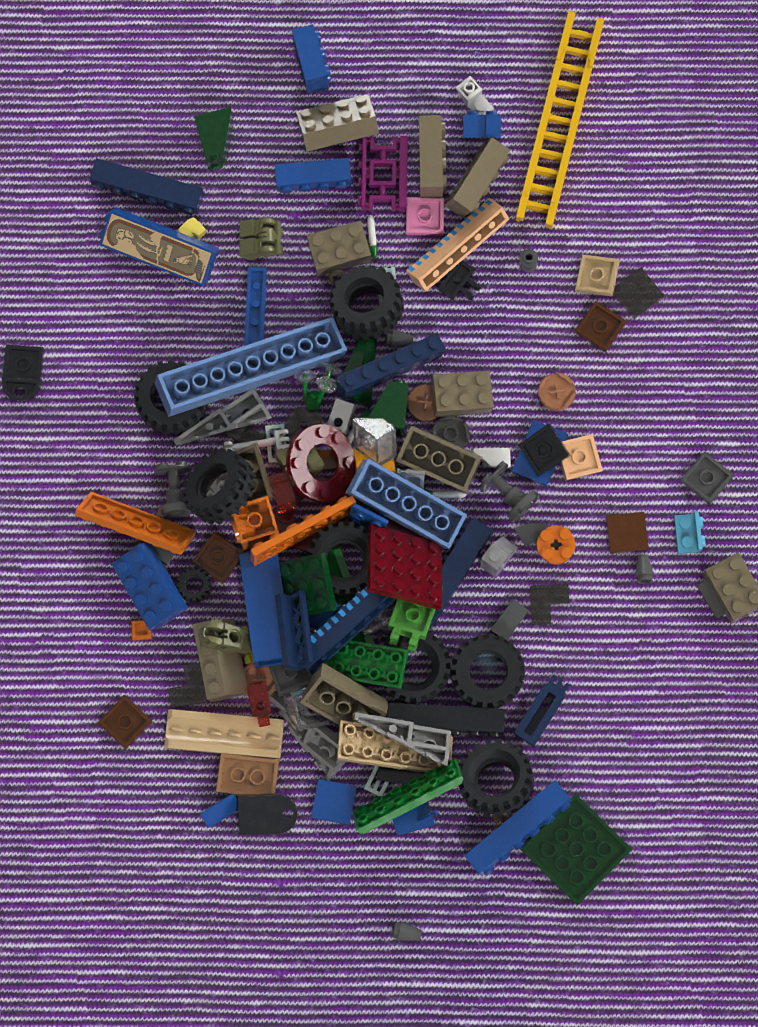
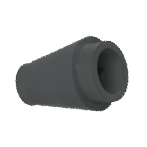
M395 329L389 330L390 333L385 337V345H389L390 348L406 347L413 344L414 338L413 335Z
M638 555L635 579H637L639 584H650L653 582L654 574L649 555Z
M402 921L394 922L391 937L402 941H420L422 930Z

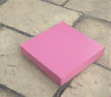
M407 197L406 235L444 236V198Z

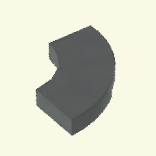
M529 523L515 528V532L526 546L531 543H537L541 532L550 526L542 523ZM554 540V543L550 545L557 549L561 546V543H558V540Z

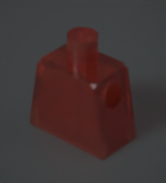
M267 681L247 684L252 717L257 716L259 727L271 725L269 714L272 713V706ZM257 703H264L265 708L258 709Z

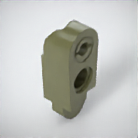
M219 621L209 623L199 630L200 643L207 648L228 653L238 652L247 654L252 651L249 630Z

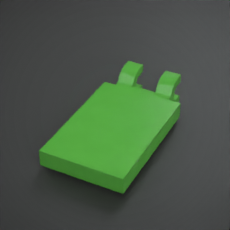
M397 599L388 625V629L393 630L389 645L397 647L400 635L410 638L408 650L416 652L419 639H426L436 609Z

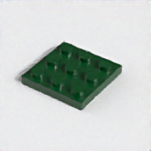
M326 552L279 562L285 594L291 596L299 590H304L308 616L337 610ZM298 598L297 600H295V601H296V608L298 607V604H299V598Z

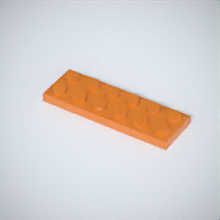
M90 492L75 512V516L83 520L91 521L102 527L115 530L120 534H126L137 540L150 543L155 547H160L182 555L196 534L194 529L94 492Z
M353 495L348 498L347 496L342 497L333 506H325L315 516L313 514L308 515L300 524L294 523L288 526L285 532L281 534L277 532L269 537L270 540L264 543L260 541L252 546L253 549L250 550V561L253 566L318 533L321 529L327 528V525H333L348 517L354 503L356 504Z

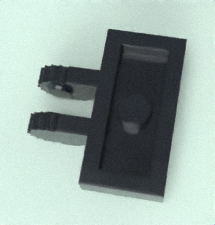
M462 260L451 270L438 287V290L452 300L460 292L465 298L472 301L474 298L473 294L463 287L467 283L475 291L481 289L479 284L470 279L476 272V269Z

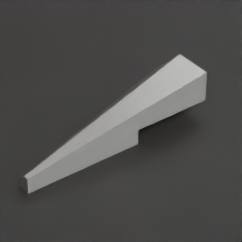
M253 388L223 409L219 408L173 441L177 446L265 421L271 419L272 416L257 391Z
M275 692L269 695L268 701L274 703L279 710L278 715L281 718L284 717L290 725L288 728L305 752H310L315 759L314 764L316 767L320 766L326 774L325 779L327 781L331 780L346 763V761L337 759L339 735L284 698L279 697Z
M355 712L354 720L447 767L451 731L413 725L414 722Z

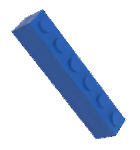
M554 780L464 855L479 875L485 874L487 876L495 869L494 865L499 861L502 863L510 857L509 853L512 850L520 849L525 844L524 840L529 836L532 838L537 835L542 825L550 824L556 818L554 815L559 811L564 812L571 806V798Z

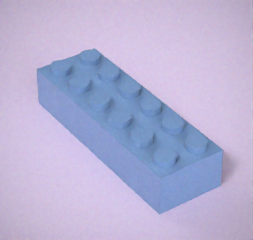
M369 458L362 460L345 494L353 495L354 499L419 536L438 543L442 546V549H450L467 516L462 511Z

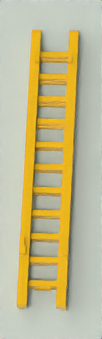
M568 11L516 215V221L519 222L524 220L526 209L546 213L548 215L545 227H549L548 229L551 230L604 25V19L597 18L593 34L582 30H574L572 26L576 12ZM573 37L591 41L589 51L568 46L569 38ZM565 54L587 58L585 68L563 63ZM561 71L583 75L581 84L578 85L559 80ZM561 88L578 92L576 102L555 97L556 89ZM552 105L574 109L572 119L550 114ZM548 122L569 126L568 136L546 131ZM544 139L565 144L563 153L542 149ZM539 157L561 162L559 171L537 166ZM535 174L556 179L555 187L552 188L533 183ZM530 192L552 196L550 205L529 201Z

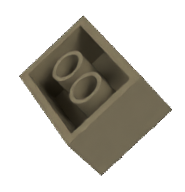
M361 221L307 235V242L317 277L329 274L335 269L343 270L372 262Z
M490 371L433 374L430 380L434 417L491 413L494 408Z
M739 552L704 571L702 575L708 581L730 624L758 611V585Z

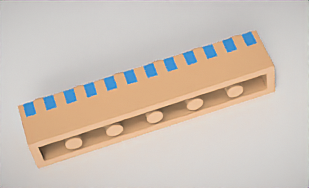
M489 198L406 270L413 283L425 292L429 290L509 220L503 207Z

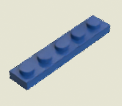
M248 267L244 346L264 340L267 268Z

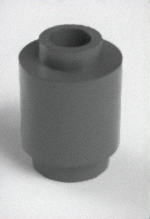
M526 249L520 254L519 267L524 272H533L538 265V254L532 249Z

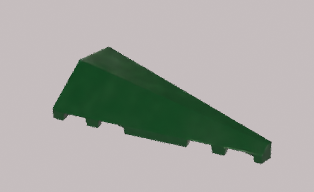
M360 337L343 374L375 360L377 339L371 337L370 340H363ZM373 388L354 395L349 399L353 400L356 404L370 409Z

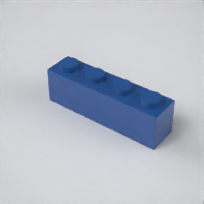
M349 158L275 164L277 192L291 193L293 190L307 192L315 188L327 190L329 187L342 189L351 185Z

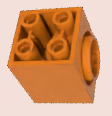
M268 496L248 501L245 507L243 505L240 507L238 515L234 513L233 517H231V524L237 543L242 544L244 552L253 549L252 546L260 541L264 543L270 540L269 537L279 532Z

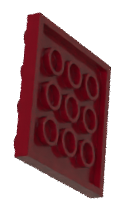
M371 524L368 528L367 591L440 610L442 607V546L425 538Z

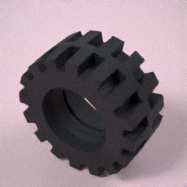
M192 567V569L187 568L184 572L182 571L177 579V589L186 602L188 601L193 604L206 600V597H209L212 590V583L208 574L202 569ZM191 578H198L202 581V588L197 593H191L186 588V584Z

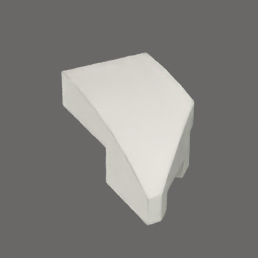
M478 448L472 450V452L483 456L481 461L485 467L496 468L502 461L508 464L507 469L511 467L510 448Z

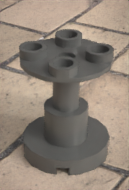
M178 461L175 463L176 465H168L167 463L156 465L157 469L154 470V474L168 476L169 491L166 492L167 504L157 508L160 518H163L164 515H167V518L170 519L190 516L191 511L186 508V504L182 500L185 496L182 495L179 475L192 471V467L187 465L186 461Z
M502 461L496 466V471L492 475L489 473L484 477L479 489L481 492H484L493 484L505 496L503 500L512 508L508 518L514 523L532 507L531 502L535 503L540 494L532 490L526 495L517 486L513 488L501 477L508 467V464Z

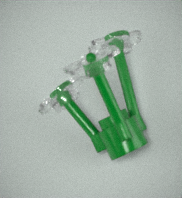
M328 362L321 363L327 375L317 378L315 381L319 385L320 392L314 390L310 391L309 394L307 392V382L316 377L313 371H299V373L294 374V378L303 383L302 400L306 401L305 406L308 409L319 410L325 392L332 393L333 390H336L335 380L330 378L331 374L342 372L338 366Z

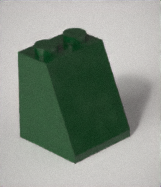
M231 107L194 116L208 170H219L227 165L234 125Z
M403 380L388 382L366 421L367 434L405 437L408 383H404Z

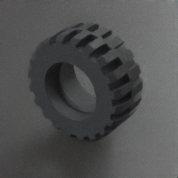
M364 265L358 266L359 268L355 270L351 268L347 274L343 273L339 276L340 280L334 282V289H331L329 294V305L337 326L340 330H343L344 334L347 336L352 334V337L358 340L360 337L363 340H370L371 337L378 339L380 338L379 335H387L390 333V328L394 329L398 325L397 321L401 320L402 311H404L403 297L397 280L394 279L390 272L386 273V270L381 267L376 269L374 265H369V267ZM377 293L383 296L381 304L370 312L359 313L350 309L352 302L362 294Z
M168 359V363L159 361L157 366L153 367L150 365L146 373L142 372L140 375L141 380L136 382V391L134 392L135 405L141 419H143L148 427H152L153 431L157 433L161 431L164 435H170V433L181 435V431L185 430L186 432L191 426L199 423L200 418H204L206 414L205 409H207L208 404L168 417L167 413L158 410L154 404V394L157 391L154 382L157 375L185 366V362L180 360L178 363H175L173 359Z

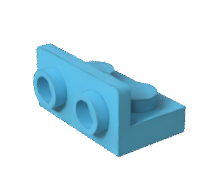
M699 511L694 512V514L675 515L674 523L678 554L701 553L703 547H705V536L701 535L700 528H703V517H699Z

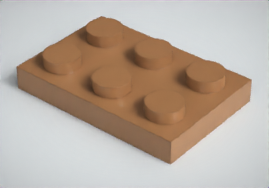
M221 753L216 793L234 795L275 794L279 760Z

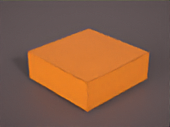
M144 620L131 621L133 641L152 640V629H148Z

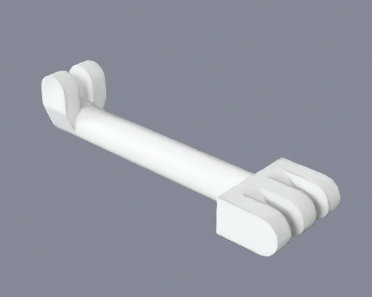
M288 429L274 431L275 437L237 444L226 441L224 442L225 450L231 449L235 452L253 443H258L259 448L276 445L277 450L285 449L290 444L283 445L282 442L290 440L289 437H281V435L288 434Z

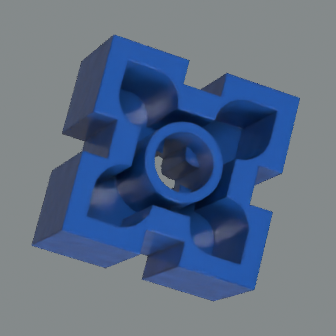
M467 111V115H463V138H501V115H497V111H486V115H478V111Z

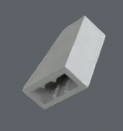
M504 536L493 542L483 555L480 567L494 578H497L519 547Z

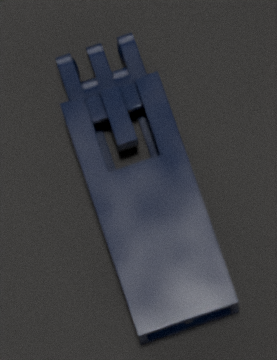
M554 674L548 684L543 685L513 735L532 747H535L565 699L563 695L570 686L569 683H566L563 689L560 688L563 682L561 678L557 684H554L553 682L557 677ZM546 695H549L545 701L546 704L549 705L554 699L548 710L540 706Z

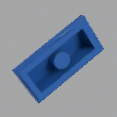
M230 794L201 812L200 815L210 828L238 811V800L234 794Z

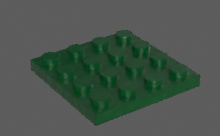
M575 794L571 798V806L564 812L559 811L554 815L556 818L550 824H545L540 829V832L521 851L578 906L623 860L632 848Z

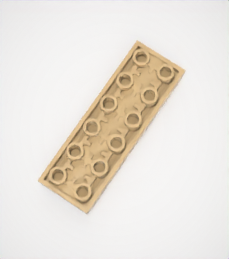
M170 709L167 716L164 749L280 759L284 720Z
M340 720L337 759L340 761L423 773L442 766L362 723ZM450 736V751L448 760H452V736Z

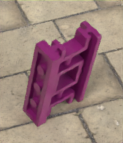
M408 136L393 137V146L374 145V137H363V142H359V153H363L362 159H359V171H362V177H358V188H362V195H358V206L362 207V212H366V210L373 211V203H392V212L406 213ZM367 145H370V153H380L379 160H370V167H367ZM397 145L400 146V168H396V160H387V153H396ZM374 167H392V181H374ZM366 181H370V188H379V195H369V203H366ZM396 181H399V203H396V196H386V188L396 189Z

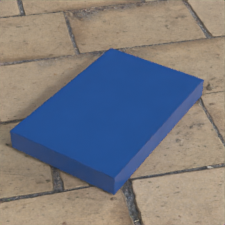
M533 420L525 440L546 425ZM554 428L561 441H566L568 433ZM520 450L512 473L547 487L555 467L538 477L524 453Z

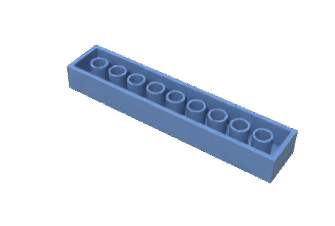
M330 317L158 374L154 383L167 415L170 417L343 359L347 349L334 318Z

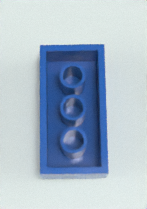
M140 543L112 563L114 570L149 630L161 628L188 609L152 544Z

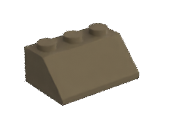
M253 443L236 451L240 457L253 467L254 470L252 472L256 474V478L252 480L256 485L250 490L253 495L248 497L245 502L268 496L269 502H271L274 496L258 443Z

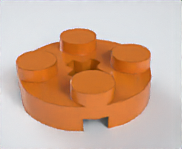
M550 526L543 530L538 537V554L549 564H563L571 558L575 551L574 536L567 528ZM554 540H558V543L562 545L558 550H555L550 545L554 543Z

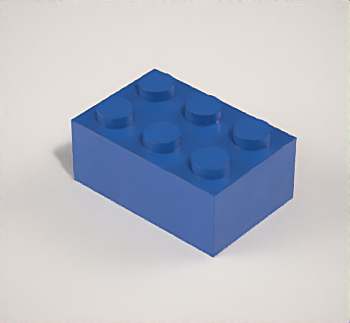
M313 24L293 29V44L307 94L329 89L328 82H331L328 64H326L324 48L321 46L319 30H315Z

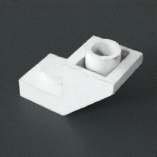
M471 76L456 87L470 111H478V115H486V111H494L493 106L482 95V88Z

